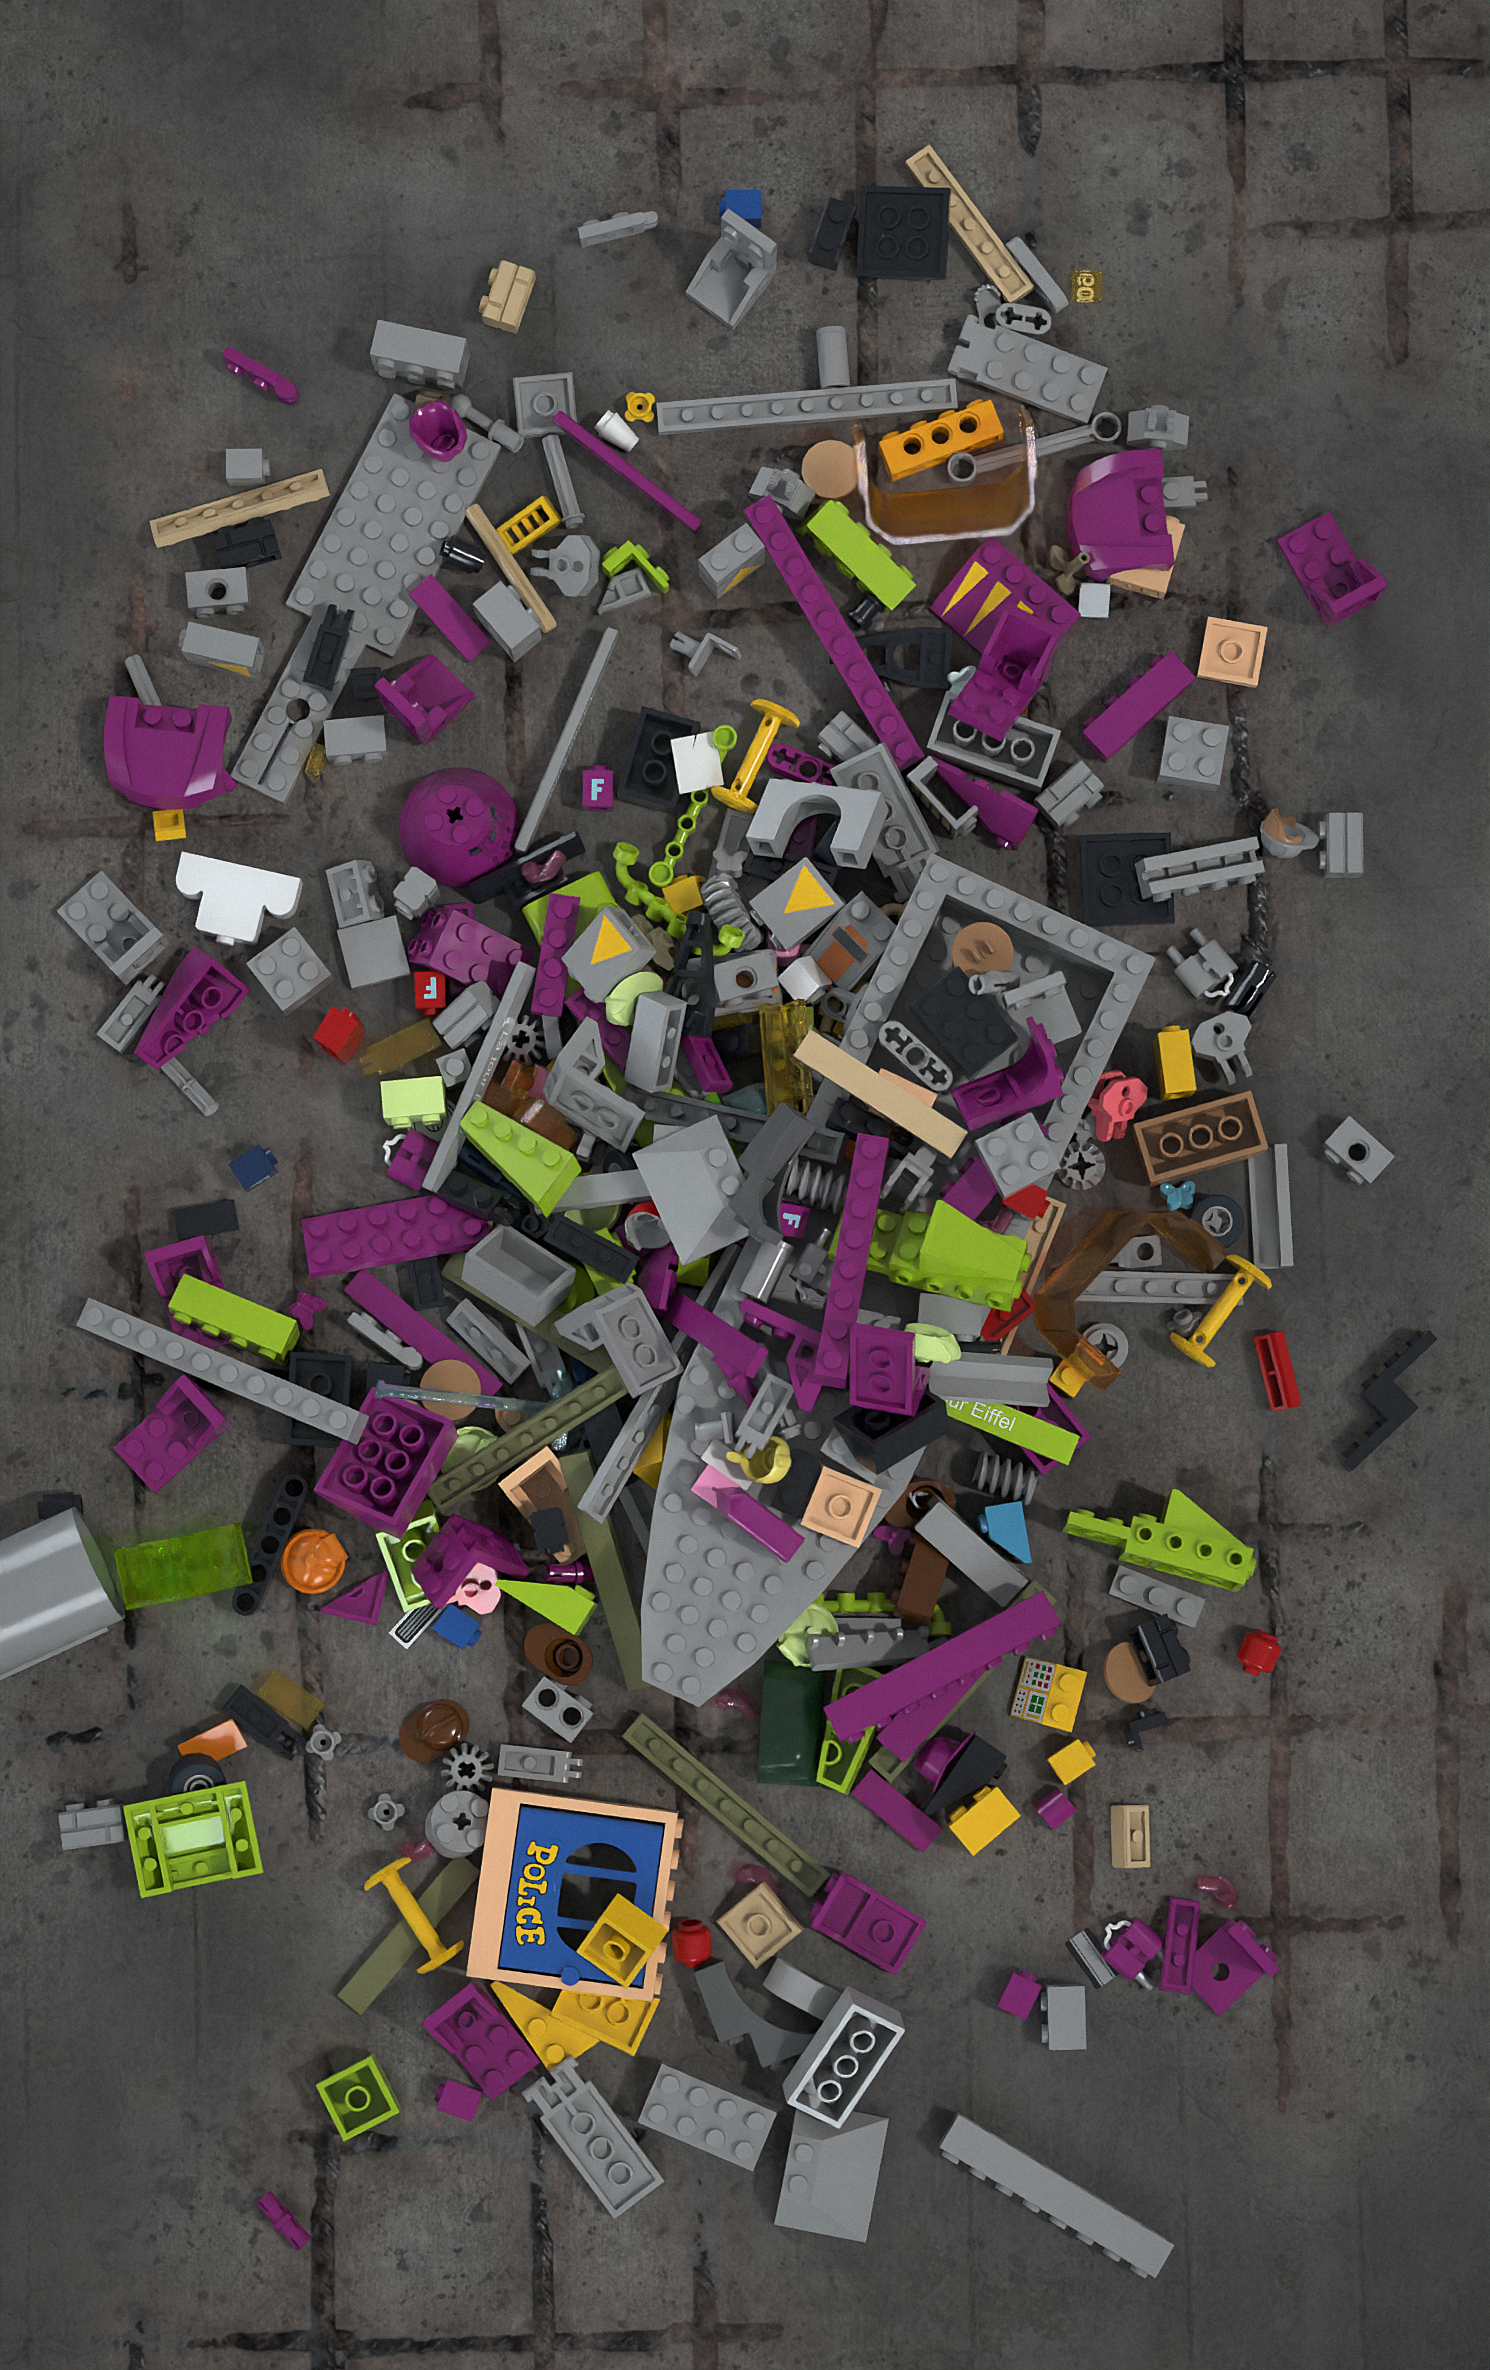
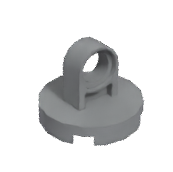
M868 983L863 985L857 995L843 988H833L821 1000V1007L824 1013L844 1023L842 1038H844L866 992ZM831 996L841 999L843 1002L842 1010L835 1009L831 1005Z

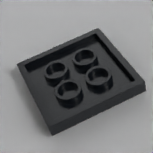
M861 186L856 266L857 278L946 280L951 189L937 187Z
M1171 832L1083 835L1079 837L1084 925L1089 927L1175 923L1174 893L1171 894V899L1154 902L1153 897L1142 899L1135 863L1144 858L1172 853Z

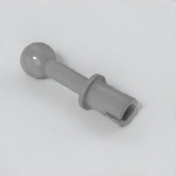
M456 394L450 398L449 406L452 409H456L460 418L467 417L488 431L489 440H496L513 453H516L522 447L524 437L507 427L504 420L498 419L494 422L473 408L470 399L464 394Z

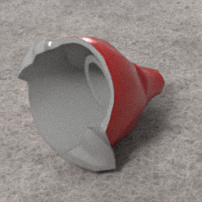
M653 1200L639 1203L626 1216L624 1224L627 1234L626 1239L628 1244L639 1251L641 1248H663L671 1241Z

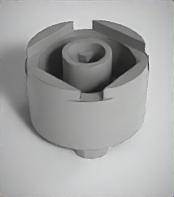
M454 1791L444 1795L430 1810L425 1822L426 1836L439 1854L452 1859L464 1858L477 1851L485 1843L489 1815L488 1802L468 1791ZM456 1819L461 1820V1824L465 1826L461 1831L458 1830V1825L453 1823Z

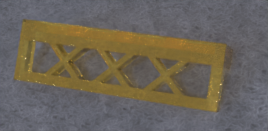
M797 998L785 1005L765 1003L759 1006L767 1116H771L782 1101L799 1111V1103L802 1098L803 1112L800 1113L806 1117L814 1101L811 1068L793 1057L796 1040H798L799 1047L808 1034L805 999ZM795 1011L796 1019L792 1025L791 1012ZM800 1069L801 1077L797 1084L796 1075L798 1073V1070Z

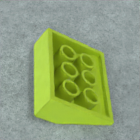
M499 1579L495 1583L500 1589L576 1636L581 1634L599 1605L593 1601L596 1595L579 1585L573 1589L569 1586Z

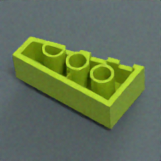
M828 500L819 504L795 530L802 537L808 533L814 539V548L822 555L833 556L836 559L834 563L839 571L850 579L855 576L858 579L856 586L863 593L868 591L874 595L884 606L885 613L892 611L916 586L911 580L913 578L911 572L903 565L898 567L890 559L892 557L890 551L880 543L876 545L869 538L871 535L870 531L860 522L855 524L847 516L850 512L841 502L836 501L834 503L832 500Z
M478 1100L473 1103L459 1123L468 1140L546 1218H548L558 1201L582 1170L574 1154Z
M184 1273L168 1305L171 1314H173V1319L185 1325L195 1324L201 1327V1330L208 1335L220 1336L239 1348L248 1349L286 1367L290 1354L300 1336L296 1320Z
M868 1667L837 1669L831 1703L884 1675ZM827 1718L826 1733L816 1781L848 1795L877 1730L874 1725L864 1731L866 1735L864 1738L849 1745L847 1740L841 1743L830 1720Z

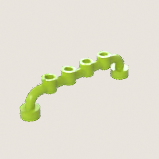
M728 725L719 726L713 733V743L718 749L721 765L727 751L733 749L737 743L736 731ZM710 788L691 792V803L685 815H682L678 820V831L673 841L668 843L665 848L666 856L663 862L654 863L649 870V878L653 885L666 887L672 882L675 863L683 858V846L688 836L696 830V818L701 808L705 807L709 802L708 793ZM701 793L705 795V800L697 802L694 799L696 794ZM688 820L693 823V826L690 829H684L681 826L682 823ZM675 847L680 850V853L677 856H671L669 850Z
M618 842L613 852V857L617 860L615 870L618 881L628 890L625 899L634 905H641L642 902L648 906L646 916L649 919L661 922L664 918L669 922L666 930L667 933L675 938H683L686 931L687 917L674 912L669 908V903L665 899L655 897L648 891L646 884L629 876L627 866L635 864L640 852L629 843ZM729 924L723 925L718 934V940L721 944L717 945L713 942V956L722 957L729 953L732 948H739L745 937L744 932ZM693 948L692 953L701 955V949Z
M882 1592L867 1593V1600H855L854 1593L836 1594L837 1600H824V1594H820L814 1601V1603L825 1607L830 1613L894 1612L896 1606L891 1604V1599H886V1593ZM936 1604L932 1615V1622L928 1625L929 1636H951V1622H945L943 1611Z

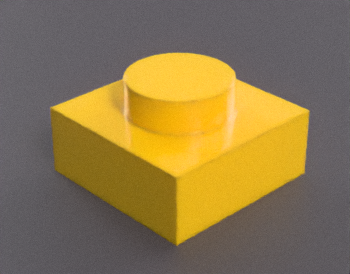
M183 809L152 812L156 841L186 838Z

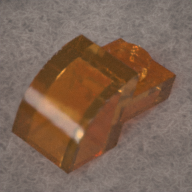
M512 1060L502 1083L491 1082L482 1103L508 1118H517L524 1115L534 1104V1101L528 1098L527 1094L534 1084L539 1069L532 1064Z
M528 1096L510 1118L567 1151L571 1149L579 1138L563 1121L565 1117L558 1110L545 1101L533 1096Z

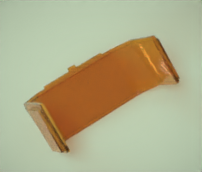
M1019 405L1022 463L1003 483L885 494L868 481L864 434L860 420H855L856 427H851L854 468L859 495H862L866 525L892 545L1012 534L1035 509L1034 479H1038L1035 426L1029 410H1026L1024 405Z
M1109 1211L1034 1293L1035 1327L1038 1333L1057 1350L1056 1353L1095 1389L1099 1388L1104 1391L1121 1374V1370L1076 1330L1075 1300L1147 1222L1200 1270L1210 1274L1227 1257V1253L1224 1251L1226 1248L1195 1219H1189L1183 1213L1177 1211Z

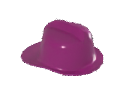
M976 1731L972 1732L963 1743L939 1737L927 1742L922 1748L914 1768L935 1785L933 1794L940 1787L949 1768L971 1742Z

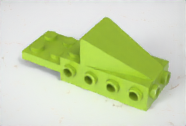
M937 1200L932 1217L922 1211L912 1212L906 1210L904 1216L878 1209L867 1270L889 1275L890 1282L1010 1312L1014 1298H1020L1023 1288V1281L1020 1279L1022 1272H1028L1032 1254L1027 1253L1028 1241L1012 1234L1002 1235L994 1233L980 1226L946 1202ZM844 1208L828 1253V1260L835 1261Z
M1172 1489L1166 1496L1159 1523L1156 1517L1140 1513L1139 1517L1133 1516L1127 1526H1124V1521L1106 1517V1521L1094 1518L1093 1512L1076 1509V1513L1070 1511L1064 1520L1062 1528L1064 1533L1121 1548L1118 1557L1120 1561L1233 1592H1238L1245 1585L1249 1576L1253 1575L1257 1558L1252 1557L1253 1548L1245 1546L1177 1489Z

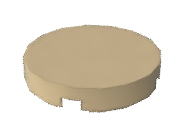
M827 440L817 443L808 450L803 459L801 474L804 483L816 491V497L822 500L835 501L851 494L860 481L861 464L858 455L849 445L841 441Z

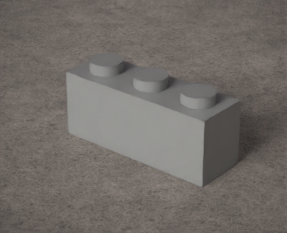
M660 990L639 994L624 1081L650 1093L671 1089L687 1002Z

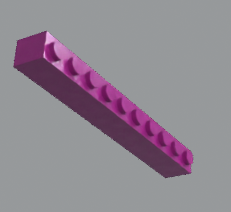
M770 494L744 509L746 517L764 544L765 549L881 743L885 741L899 771L902 772L925 758L924 753Z

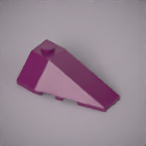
M931 756L938 764L936 777L967 811L974 805L979 809L976 818L977 822L991 837L995 838L994 843L1007 851H1010L1011 848L1018 851L1033 825L1039 809L1004 790L1001 794L995 793L988 782L981 779L967 780L968 775L964 771Z
M194 946L175 970L134 1053L154 1069H159L183 1051L186 1043L198 1034L202 1036L208 1032V1027L219 1018L225 1019L232 1014L250 988L214 959Z
M672 1241L665 1247L653 1251L638 1278L637 1285H635L642 1290L655 1316H666L679 1289L680 1282H677L679 1256Z

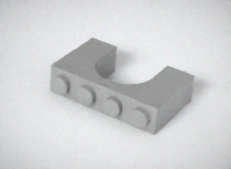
M770 778L746 838L754 855L782 858L794 828L802 820L819 813L841 815L839 826L830 845L838 866L866 869L889 810L882 792H877L873 789L861 790L846 786L821 785L816 782L804 783L790 779L779 780Z

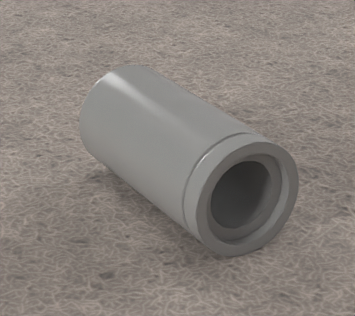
M827 326L817 329L816 342L821 389L851 387L845 328L841 326Z
M765 1240L760 1246L740 1292L768 1304L794 1247L782 1240L777 1246Z

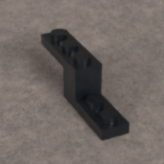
M1430 1330L1424 1334H1421L1419 1331L1416 1332L1405 1343L1409 1347L1401 1355L1395 1352L1383 1363L1386 1369L1379 1376L1373 1373L1361 1384L1364 1390L1359 1394L1360 1397L1384 1422L1381 1424L1377 1420L1364 1432L1367 1438L1360 1445L1355 1441L1342 1453L1345 1459L1340 1464L1348 1472L1353 1471L1419 1408L1394 1380L1437 1340Z

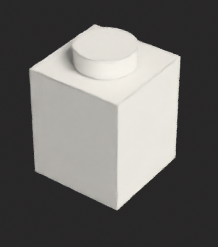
M811 956L796 959L777 978L799 1006L810 1003L816 1005L827 994L825 990L832 984Z

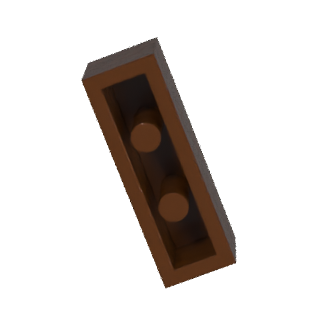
M913 1530L908 1547L913 1549L910 1559L904 1558L899 1573L900 1576L904 1577L902 1587L895 1586L890 1603L896 1605L893 1615L928 1626L935 1609L949 1559L919 1532Z

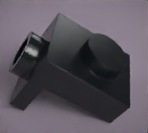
M1156 1708L1138 1712L1139 1719L1127 1722L1129 1729L1124 1730V1735L1128 1747H1134L1136 1752L1144 1751L1139 1732L1168 1724L1165 1712L1157 1713Z

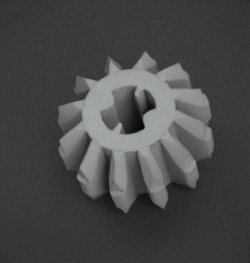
M527 1015L523 1016L522 1024H518V1020H516L503 1050H508L503 1056L505 1062H508L515 1056V1067L520 1066L521 1058H525L526 1065L531 1066L532 1061L529 1056L533 1055L538 1060L542 1058L541 1053L536 1048L546 1049L545 1042L539 1041V1039L545 1037L544 1030L535 1032L539 1028L540 1022L536 1020L528 1026L529 1016ZM521 1034H525L526 1040H530L529 1044L524 1043L522 1048H518L517 1043L513 1042L514 1038L519 1039Z
M467 1743L461 1745L462 1755L455 1748L450 1749V1753L455 1760L444 1758L442 1761L444 1764L452 1766L451 1769L441 1771L442 1776L450 1774L453 1776L452 1779L446 1782V1786L451 1787L457 1782L459 1784L456 1791H463L464 1785H466L467 1791L474 1793L473 1784H475L478 1790L484 1791L485 1786L480 1779L482 1778L490 1782L493 1778L491 1775L483 1773L484 1770L494 1768L493 1763L485 1765L482 1763L483 1760L489 1757V1753L485 1752L480 1757H477L480 1746L474 1745L471 1754H468ZM462 1762L475 1765L476 1769L472 1770L475 1772V1775L472 1778L469 1775L462 1776L459 1770L463 1769L460 1767Z

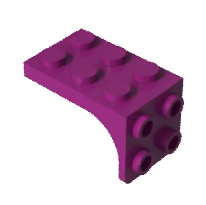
M431 907L422 916L420 926L422 927L418 936L411 941L408 947L409 955L407 961L435 970L468 987L481 980L485 981L492 990V995L496 996L501 1002L517 962L521 961L529 964L534 951L454 909Z
M1032 1016L1026 1018L1030 1031V1044L1026 1053L1019 1061L1009 1067L950 1089L953 1100L970 1131L986 1127L992 1122L1014 1116L1023 1110L1043 1105L1049 1100L1064 1095L1060 1083L1064 1082L1065 1079L1059 1064H1056L1054 1057H1057L1053 1042L1051 1039H1048L1043 1024L1037 1025Z
M841 1870L839 1875L833 1873L824 1887V1891L828 1892L823 1902L817 1900L808 1914V1918L812 1919L810 1927L825 1933L896 1976L927 1921Z

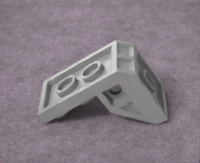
M728 208L721 217V237L705 257L686 290V296L734 330L776 273L777 243Z
M102 870L57 910L62 918L125 985L171 945L163 934L131 903Z
M587 1016L557 1056L543 1087L544 1096L548 1105L625 1153L632 1143L645 1112L634 1103L628 1102L615 1094L609 1087L595 1081L605 1066V1058L598 1023Z
M631 1282L579 1306L554 1323L560 1335L590 1350L604 1344L632 1398L685 1372L645 1295L639 1287Z

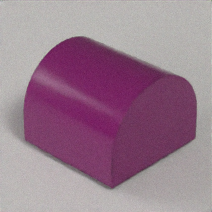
M1055 1787L1033 1806L1053 1831L1077 1811L1058 1787Z

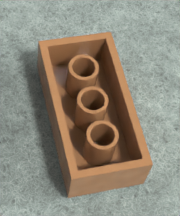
M1251 1090L1133 1124L1131 1129L1148 1187L1266 1154L1269 1149Z

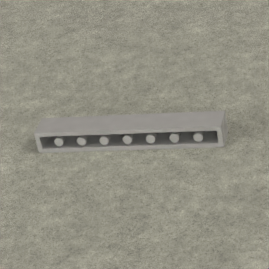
M959 2112L956 2113L939 2142V2147L944 2150L941 2154L955 2164H958L960 2160L971 2166L968 2171L982 2180H985L988 2176L998 2182L995 2188L1011 2197L1013 2193L1021 2196L1024 2198L1022 2204L1032 2211L1038 2213L1042 2209L1051 2215L1049 2220L1062 2229H1065L1067 2225L1078 2231L1076 2237L1091 2246L1094 2241L1105 2247L1103 2250L1105 2255L1117 2262L1121 2258L1130 2262L1132 2265L1129 2269L1143 2278H1146L1148 2274L1156 2278L1174 2247V2244L1169 2239Z

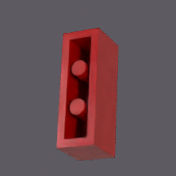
M332 1006L314 1034L313 1039L321 1050L347 1065L366 1034L362 1029L363 1024L355 1013L343 1006L340 1010Z

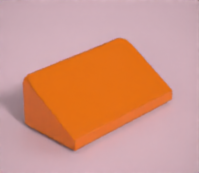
M233 1718L177 1745L182 1757L188 1754L202 1753L211 1756L216 1761L248 1746L236 1720Z

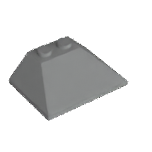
M717 1115L711 1116L632 1153L683 1266L750 1236L748 1234L749 1229L734 1219L736 1213L728 1205L746 1179Z
M796 2108L774 2225L866 2243L889 2118L851 2111L841 2128L838 2129Z

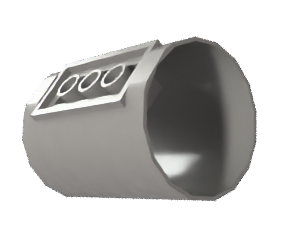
M75 1507L0 1540V1680L109 1631L107 1626L125 1618L122 1601L106 1560L89 1526Z

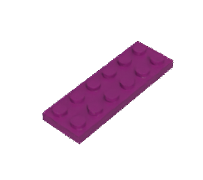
M438 1194L301 1219L311 1279L469 1250L490 1234L487 1220L440 1200Z

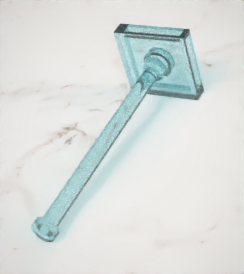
M557 1371L552 1400H549L548 1403L385 1384L384 1380L377 1381L375 1398L382 1399L383 1396L537 1414L574 1390L569 1372ZM568 1432L551 1442L552 1449L565 1451Z

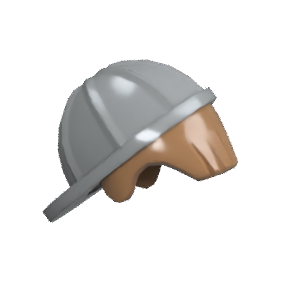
M1273 808L1267 818L1261 823V842L1272 856L1293 858L1302 849H1312L1318 845L1319 837L1314 831L1296 823L1294 816L1281 817L1278 808Z

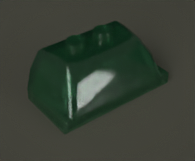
M764 1659L757 1783L819 1787V1782L816 1779L821 1757L825 1670L812 1671L811 1667L800 1665L795 1667L792 1661Z

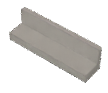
M1274 1144L1272 1147H1268L1269 1149L1266 1154L1248 1159L1253 1265L1259 1269L1291 1268L1294 1266L1287 1144Z
M961 1352L959 1360L949 1363L930 1360L925 1365V1367L930 1368L927 1390L943 1400L1048 1407L1050 1402L1046 1384L1054 1369L1051 1358Z
M935 1494L927 1502L930 1509L915 1524L916 1531L1000 1606H1006L1028 1582L1027 1577L1015 1564Z

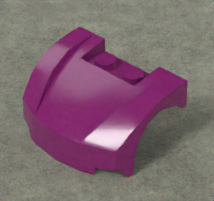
M1161 448L1132 450L1109 455L1081 469L1074 481L1066 505V532L1074 558L1081 552L1089 554L1090 560L1082 568L1087 576L1093 579L1094 583L1101 584L1113 574L1132 569L1146 568L1169 571L1175 563L1172 535L1168 534L1163 499L1161 481L1164 478Z
M110 695L104 728V762L112 788L125 795L129 801L161 810L197 808L202 802L214 799L218 795H224L226 787L223 778V752L225 738L232 722L229 707L199 704L198 709L146 705L141 704L140 698Z

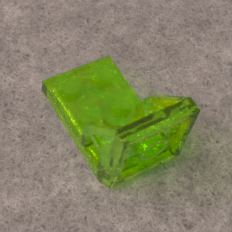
M240 1523L113 1550L126 1610L173 1603L253 1583Z

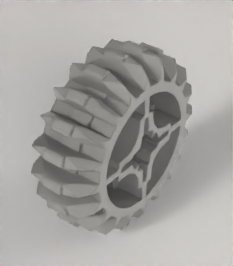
M722 873L718 876L715 875L702 885L701 893L702 899L705 902L704 905L709 912L708 914L712 915L713 923L717 926L719 932L725 924L737 927L744 932L745 937L741 946L734 948L735 951L739 953L751 951L759 943L763 942L764 928L749 913L753 907L735 879H732L728 874Z

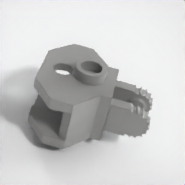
M1153 405L1151 409L1146 408L1145 410L1129 412L1127 445L1140 449L1161 448V451L1187 448L1189 416L1176 413V410H1169V407L1164 405Z
M762 466L749 491V496L755 501H759L770 494L782 515L803 521L811 501L815 498L816 491L804 484L799 479L800 476L789 469L784 468L781 471L776 468L771 469Z
M568 535L557 549H532V556L536 558L547 557L550 558L549 569L544 567L531 568L530 575L549 577L548 579L555 580L564 596H586L598 583L600 551L589 535Z
M1229 1011L1199 1024L1190 1041L1193 1056L1211 1060L1215 1066L1218 1065L1228 1085L1236 1083L1235 1075L1227 1063L1228 1060L1236 1057L1240 1070L1246 1077L1253 1075L1244 1054L1246 1049L1243 1045L1252 1027L1247 1016ZM1213 1028H1220L1221 1034H1216Z
M924 1144L915 1156L908 1153L902 1161L896 1159L887 1172L890 1179L882 1189L880 1198L884 1200L889 1192L893 1191L905 1200L899 1210L905 1214L917 1196L923 1199L932 1187L933 1183L928 1180L935 1171L931 1166L939 1154L937 1153L938 1151L930 1145Z

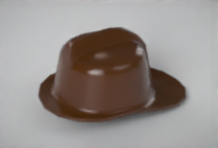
M928 1477L917 1478L908 1484L904 1493L884 1517L891 1525L898 1528L914 1527L930 1509L927 1502L935 1494L954 1510L956 1504L954 1492L941 1481Z
M543 1622L535 1625L527 1633L524 1641V1651L528 1660L540 1671L556 1682L570 1686L583 1682L589 1676L593 1666V1657L590 1648L579 1637L553 1622Z
M441 1699L429 1704L412 1715L403 1724L399 1739L403 1752L417 1762H429L437 1759L465 1739L469 1731L468 1714L459 1703L453 1700Z

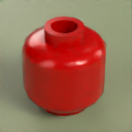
M1257 1628L1254 1632H1247L1236 1653L1238 1661L1243 1663L1242 1670L1259 1677L1260 1672H1272L1282 1651L1280 1644L1277 1643L1278 1637Z
M686 1919L678 1922V1926L671 1932L672 1955L675 1960L684 1963L685 1967H699L712 1954L711 1931L699 1919Z

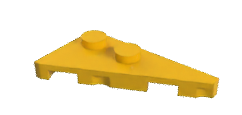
M497 1980L490 1984L548 2071L552 2070L570 2055L577 2058L600 2041L550 2017L551 2009L515 1991V1989Z

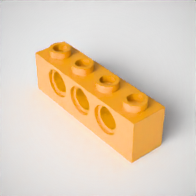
M982 399L967 404L966 409L955 413V410H949L940 414L938 420L933 422L920 421L913 424L909 431L899 434V431H894L883 436V441L879 442L878 451L890 481L894 482L949 461L956 453H970L1002 441L1004 430L992 401L983 402ZM964 422H970L976 427V430L972 433H965L960 429V425ZM936 433H943L947 436L948 441L943 444H937L933 441L932 436ZM909 443H914L918 445L920 451L917 454L911 455L905 452L904 447Z

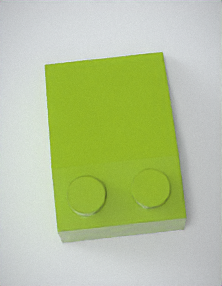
M431 1499L421 1503L401 1540L375 1529L378 1543L404 1612L431 1604L410 1570L432 1542L434 1536L441 1530V1525Z

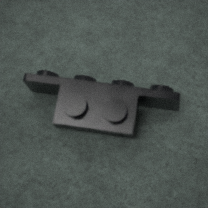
M574 831L542 848L532 851L530 854L514 862L507 863L504 867L488 875L481 876L476 881L470 883L469 887L477 904H482L505 892L515 912L518 913L531 902L568 885L569 881L560 864L584 853L586 850L578 832Z

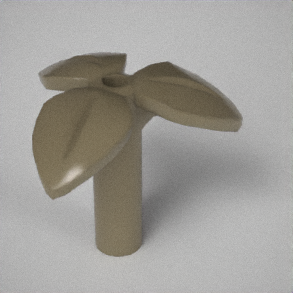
M1052 545L1049 551L1050 564L1053 569L1063 570V574L1055 579L1056 586L1063 595L1068 596L1074 592L1076 587L1072 575L1081 579L1088 577L1082 567L1089 562L1090 556L1086 552H1081L1069 562L1068 553L1061 547Z

